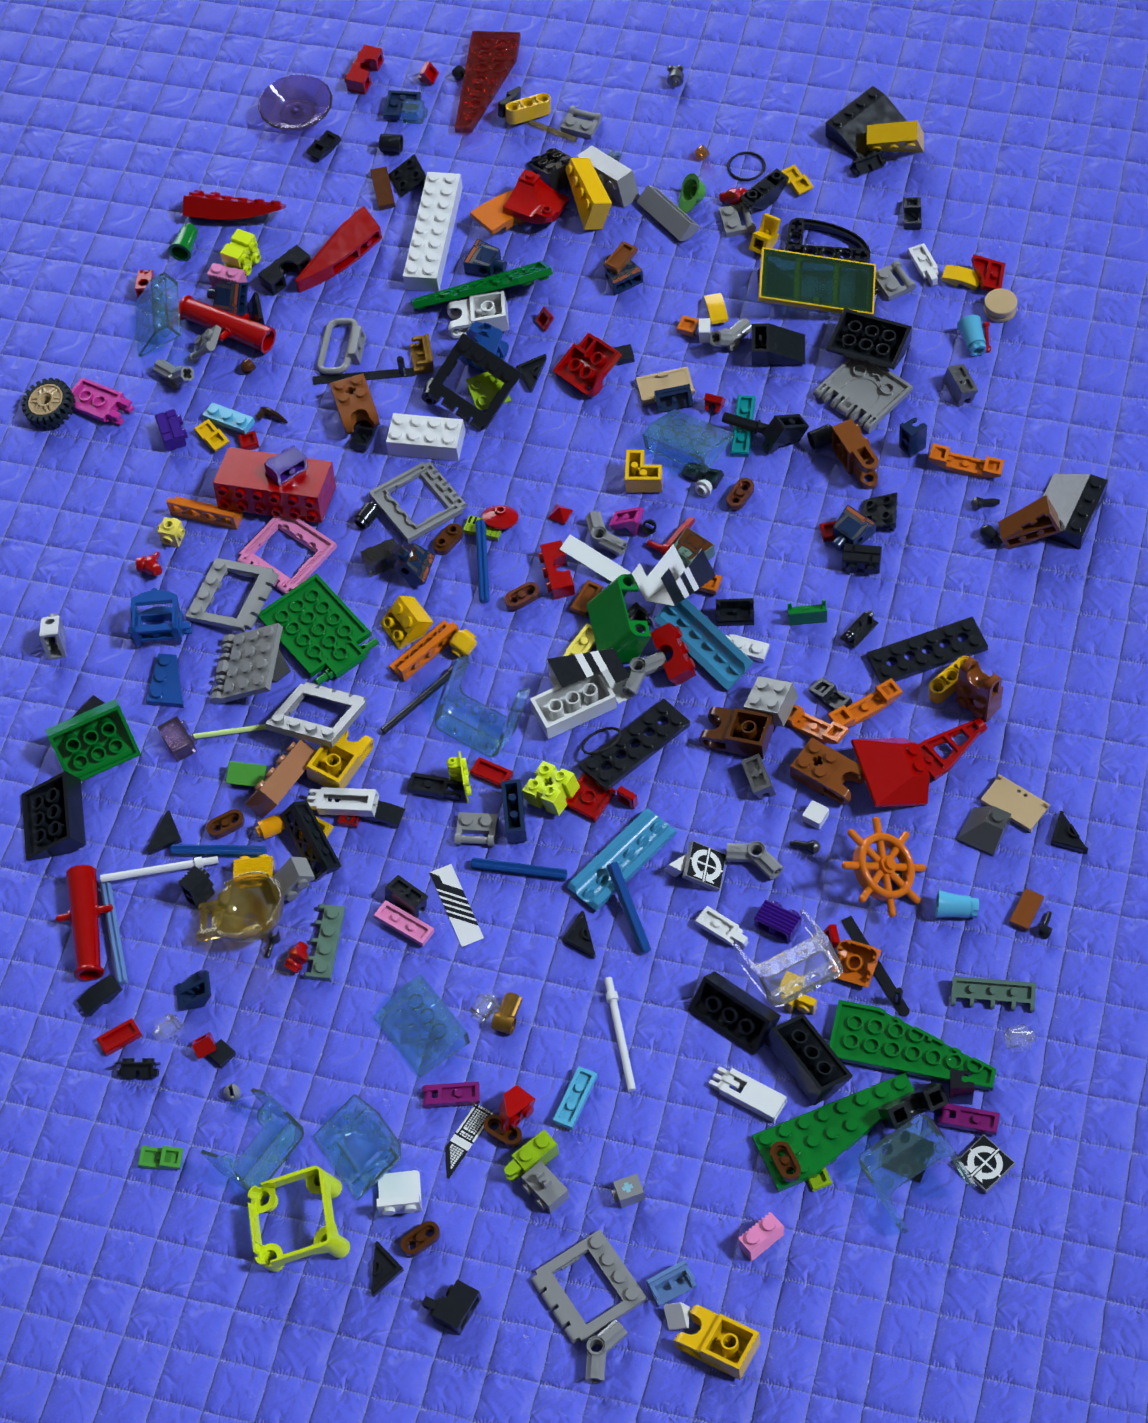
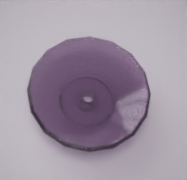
M306 74L289 75L277 79L265 88L259 97L258 110L262 120L271 127L283 131H300L316 125L326 117L332 107L333 95L328 85L319 78Z

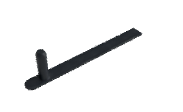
M398 356V369L313 376V385L330 384L331 382L364 373L366 380L411 377L417 374H414V368H405L404 358Z
M852 916L841 920L853 941L869 945ZM878 960L874 975L899 1015L905 1017L909 1014V1008L903 1000V989L895 987Z

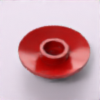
M494 505L484 510L482 520L485 521L488 527L507 529L518 522V513L509 506Z

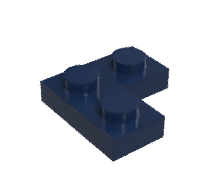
M389 90L383 111V119L400 120L402 108L419 109L422 97L421 92Z

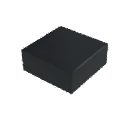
M631 344L614 347V349L622 354L617 361V366L635 362Z
M220 1039L215 1044L216 1050L208 1054V1057L220 1068H223L236 1055V1052Z

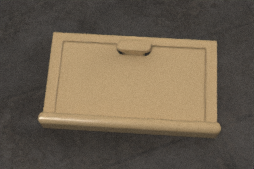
M688 367L636 377V384L643 406L655 403L654 391L690 384L691 393L695 395Z
M1000 774L980 800L986 806H995L1011 813V821L1030 833L1033 832L1035 825L1050 807L1049 803Z

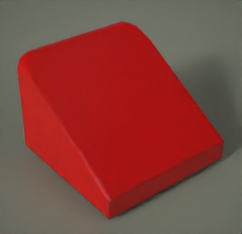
M211 1032L192 1042V1048L199 1059L216 1050Z

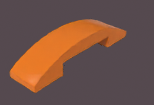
M932 444L928 460L944 469L973 477H1001L1005 460L986 456V460L950 452L951 447Z
M890 678L876 686L873 693L848 707L843 705L828 713V716L836 723L845 727H851L882 711L903 694V691Z
M794 704L786 721L787 725L798 732L828 744H838L849 731L848 727L833 721L829 724L805 713L803 707Z

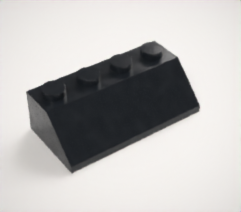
M715 971L703 977L688 1008V1011L753 1055L765 1043L771 1028L777 1025L781 1017L780 1014Z
M803 1013L771 1028L765 1041L766 1045L813 1105L830 1098L853 1077Z

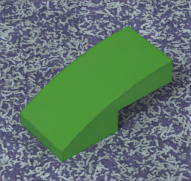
M142 1145L138 1168L180 1170L183 1148L170 1146L157 1148Z

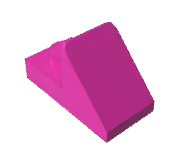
M637 507L615 511L609 526L613 530L627 528L633 536H636L642 524L644 509Z

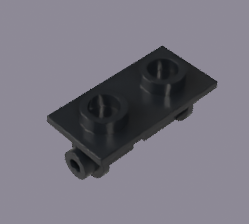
M873 151L864 158L861 156L852 160L849 169L854 168L852 170L854 176H861L870 172L869 165L872 171L884 167L886 160L881 158L884 151Z
M870 610L863 612L840 639L856 648L879 623L873 619L874 613Z
M122 1058V1062H116V1064H121V1068L117 1069V1076L122 1079L136 1078L137 1071H140V1078L155 1079V1077L159 1076V1069H156V1064H161V1062H155V1058H142V1062H135V1058Z

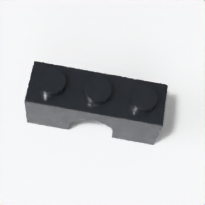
M295 245L258 273L260 284L271 294L276 295L287 286L284 274L295 272L299 275L311 261L310 255L298 245Z
M929 1083L877 1109L884 1127L897 1129L912 1122L913 1116L923 1112H932L949 1104L942 1084Z

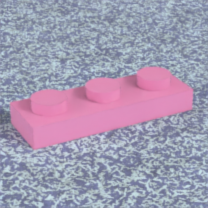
M386 900L374 914L376 920L423 947L435 932L433 927Z

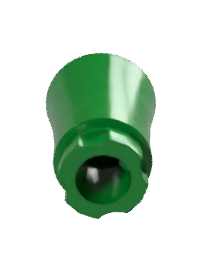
M183 224L168 248L169 254L178 261H188L191 258L198 229L193 224Z

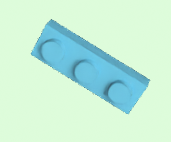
M213 402L202 414L205 420L209 419L215 424L245 435L255 423L253 417Z
M578 1066L554 1116L553 1122L570 1130L574 1129L597 1080V1073Z

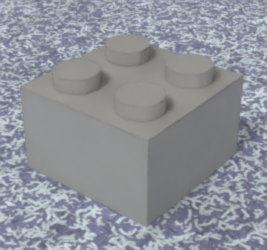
M758 677L743 708L744 710L773 715L774 725L784 727L798 698V694L792 682Z

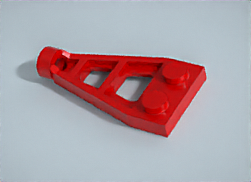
M978 717L974 721L945 731L918 744L929 775L934 781L950 771L978 736L987 730V725L981 718ZM959 733H963L968 738L961 746H958L951 739ZM947 743L953 749V752L948 758L942 759L934 750L935 746Z

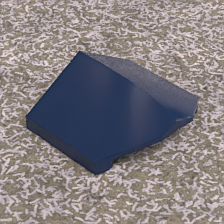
M200 970L176 985L179 1011L205 1006L211 997L209 971Z

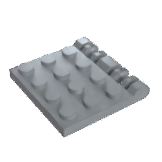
M849 357L815 389L813 395L824 403H827L833 395H836L830 407L836 408L837 412L846 418H852L853 421L863 413L864 415L859 420L858 425L861 428L863 427L868 433H871L878 423L913 391V386L883 366Z
M276 623L236 635L227 634L223 636L221 651L225 653L219 655L220 661L217 664L216 676L214 678V682L219 685L212 688L211 703L221 704L270 691L283 626Z

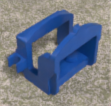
M475 321V323H472L466 332L467 336L505 360L509 345L501 340L503 332L486 322ZM461 354L459 357L463 364L487 372Z
M153 588L151 591L131 598V627H128V634H130V639H134L136 646L142 647L143 642L177 639L178 644H182V636L184 634H192L190 622H184V616L180 610L176 594ZM172 603V607H152L138 613L137 606ZM170 620H172V623H166V622H164V623H161V624H153V625L144 624V625H143V623H147V622H159V621H170Z

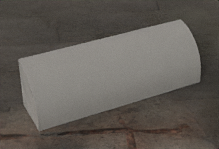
M647 185L637 200L638 204L679 241L691 238L700 228L695 221L656 187Z

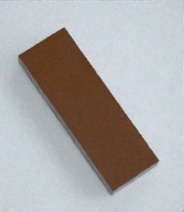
M387 167L370 169L379 210L395 207Z

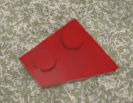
M973 254L971 262L982 290L990 292L994 289L1002 288L1006 263Z

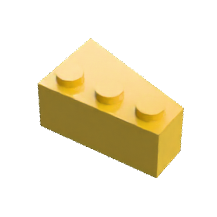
M917 120L867 125V146L870 151L877 152L882 150L924 152V132Z

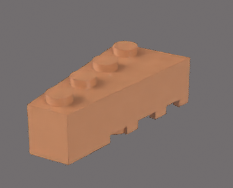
M300 739L297 743L293 741L287 747L286 751L288 753L286 755L282 754L275 762L277 766L275 768L272 767L265 776L267 778L257 784L254 788L256 791L245 803L262 819L279 804L306 770V765L317 752L304 740Z

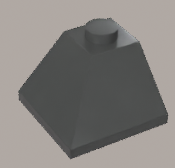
M995 806L974 807L957 841L994 856L1010 826L1011 813Z

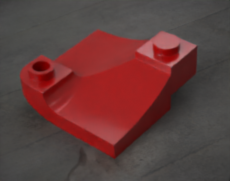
M525 169L519 176L512 194L503 206L502 212L534 224L554 222L569 203V197L549 187L540 178L539 174Z
M588 332L579 345L574 343L552 371L585 396L591 398L596 396L603 388L605 376L622 354Z

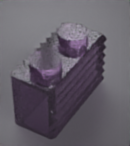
M178 716L157 726L159 734L176 762L197 752L195 737L193 734L189 735L187 733V730H189L184 720L180 721Z

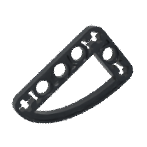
M794 218L789 222L785 251L803 252L805 254L813 252L818 256L830 253L832 254L831 258L843 259L840 256L846 254L850 257L844 260L870 263L869 246L854 232L832 223L813 219ZM812 230L834 235L850 242L857 248L803 245L804 231ZM792 238H798V239H800V240L797 241V242H792V241H791Z

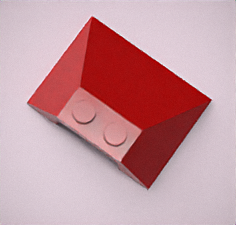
M904 738L851 740L875 807L927 805L930 775L916 742Z

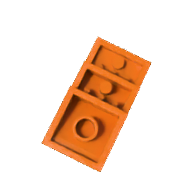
M513 190L496 196L470 212L471 218L492 235L502 228L507 231L516 223L520 226L526 222L502 212L503 206Z

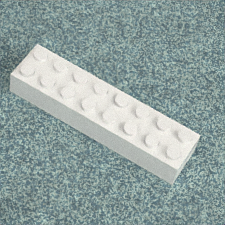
M427 172L403 273L405 290L431 292L440 290L463 189L461 174Z

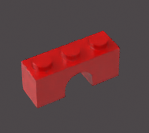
M363 45L361 51L359 50L355 62L352 63L349 73L345 75L344 82L346 83L347 91L366 95L372 83L369 70L378 72L384 61L382 48Z
M562 540L540 545L541 552L538 553L540 564L544 563L545 566L542 568L544 579L548 578L549 581L546 582L547 591L552 593L553 600L575 595L570 570H556L561 566L567 565L566 554L560 550L563 545Z
M669 622L650 633L657 650L662 651L664 654L673 651L672 658L663 664L667 676L672 683L678 686L696 676L694 670L696 667L695 663L687 654L689 649L686 643L682 642L681 637L683 635L678 626L675 627Z

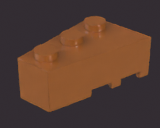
M1047 495L998 522L1001 539L1007 549L1061 532L1058 513Z

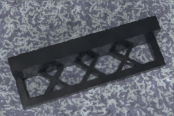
M307 800L293 802L280 814L301 856L307 858L315 876L314 881L320 880L327 872L336 871L341 867ZM290 813H292L293 816H294V821H293V823L291 822L290 818L288 817V815H289ZM299 829H300V830L302 831V833H303V834H302V839H300V837H299V835H298V830H299ZM307 845L311 848V856L307 852ZM316 862H318L322 869L319 872L316 870Z

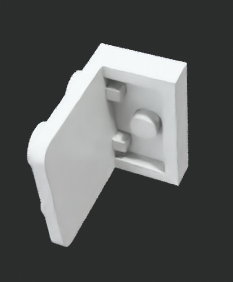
M419 1171L386 1173L378 1176L379 1198L376 1200L380 1216L422 1211Z

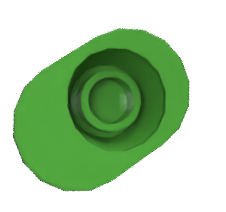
M688 174L682 183L678 207L685 213L690 212L695 205L699 204L706 193L705 184L699 180L696 174Z

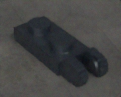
M413 772L407 791L408 793L444 799L446 797L449 800L459 801L461 794L448 790V787L453 790H462L464 786L462 782L449 780V778Z

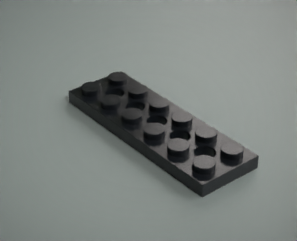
M972 616L867 652V658L881 684L890 678L896 682L955 662L961 656H972L987 651L988 645ZM963 636L966 637L968 640L965 642H961L958 640V638ZM946 642L950 646L948 648H943L940 646V644ZM926 648L931 649L932 653L925 654L922 650ZM913 655L915 658L913 660H907L905 659V656ZM895 661L897 664L895 666H889L887 665V662Z
M663 698L621 731V738L616 745L605 752L591 755L579 764V769L606 793L690 726V720ZM661 720H665L668 722V724L659 725L658 722ZM647 731H651L654 733V735L645 736L644 733ZM619 734L612 738L609 742H607L597 751L605 749L606 747L614 743L618 738ZM636 742L640 746L636 748L631 747L630 744ZM624 754L626 755V757L623 759L616 758V755ZM604 765H610L612 768L609 770H603L601 767Z

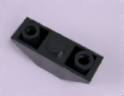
M776 168L741 195L740 199L752 208L765 210L777 201L789 177Z

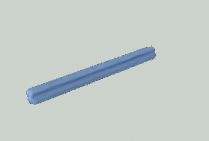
M100 881L103 905L111 904L113 906L111 912L105 913L116 981L119 985H123L128 982L112 886L110 881L102 883Z

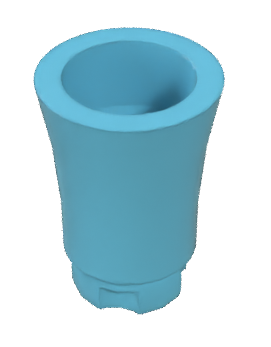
M969 315L960 319L957 327L962 334L970 355L978 356L984 354L987 350L981 317Z
M938 890L935 918H977L979 898H971V896Z

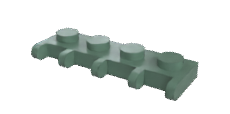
M319 904L317 909L324 911L322 920H315L314 926L320 927L319 937L311 938L310 941L312 945H317L315 956H308L307 962L313 963L311 973L304 972L303 978L331 982L346 909L345 906Z
M953 976L951 1005L955 1006L956 998L970 999L969 1007H974V999L991 1000V1009H995V1001L1011 1002V1010H1016V1002L1030 1003V1012H1034L1036 983Z

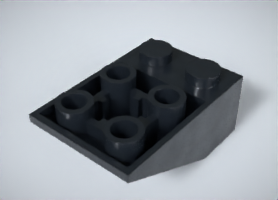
M551 148L546 153L535 156L531 161L527 162L529 168L534 173L539 174L540 178L555 191L570 184L566 174V166L570 158L573 157L562 151Z
M770 323L752 324V365L805 364V334Z

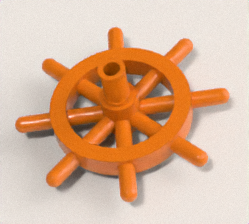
M875 816L872 819L874 834L863 839L854 829L847 831L848 836L857 846L854 850L853 861H844L841 866L843 869L854 870L859 884L864 889L858 898L859 902H866L869 896L886 901L888 915L895 917V899L906 894L914 904H920L921 898L911 887L914 883L915 872H924L926 866L924 864H914L909 850L904 845L910 836L909 832H902L899 838L888 833H882L880 818ZM876 843L878 854L870 847L871 844ZM885 846L890 849V852L887 856ZM866 854H867L874 862H866ZM895 857L898 858L899 863H896ZM895 871H902V878ZM881 878L883 880L884 888L878 885V882L881 880ZM891 880L898 886L894 891H892Z

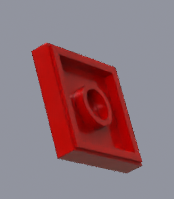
M583 773L578 779L580 788L573 798H566L568 804L566 808L596 823L615 796L616 790L611 788L605 793Z

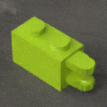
M545 1129L512 1154L513 1160L504 1167L506 1180L510 1182L516 1181V1179L524 1175L540 1160L546 1165L559 1154L558 1144Z

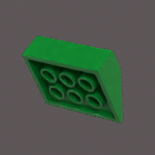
M116 699L45 729L63 771L78 777L81 781L141 755Z

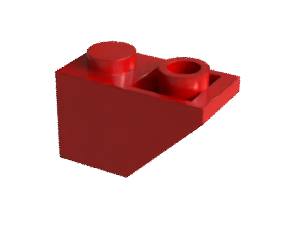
M518 1085L504 1093L499 1107L501 1127L504 1132L512 1127L515 1128L522 1119L529 1118L534 1111L535 1098Z

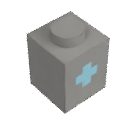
M637 1173L613 1182L614 1190H611L615 1203L619 1201L621 1208L645 1200L644 1191Z

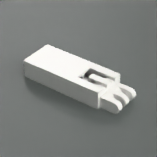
M321 787V789H309L308 795L310 796H307L306 799L311 809L317 810L320 815L375 817L379 794L376 789ZM333 799H341V801L335 802Z
M720 1066L717 1068L716 1071L719 1074L714 1073L712 1078L718 1081V1083L710 1080L708 1083L710 1087L718 1090L720 1095L775 1123L787 1103L785 1095L733 1068L730 1071ZM730 1085H732L735 1087V1089L738 1090V1088L741 1086L743 1087V1090L741 1093H739L729 1087Z

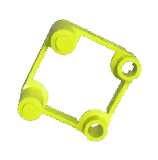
M311 1166L261 1182V1187L254 1185L250 1188L248 1198L251 1199V1203L248 1202L253 1252L258 1256L255 1257L256 1262L272 1272H278L286 1263L310 1255L329 1253L333 1257L340 1259L349 1253L350 1243L338 1233L332 1206V1199L340 1195L342 1184L337 1178L322 1168ZM305 1179L307 1189L313 1194H322L326 1225L316 1232L314 1245L283 1254L281 1247L277 1244L262 1245L259 1214L271 1212L277 1207L278 1197L275 1188ZM270 1196L268 1203L263 1206L265 1197ZM277 1255L276 1259L271 1260L273 1256Z

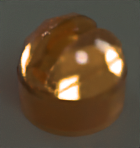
M700 145L695 150V156L699 160H703L710 155L703 145Z

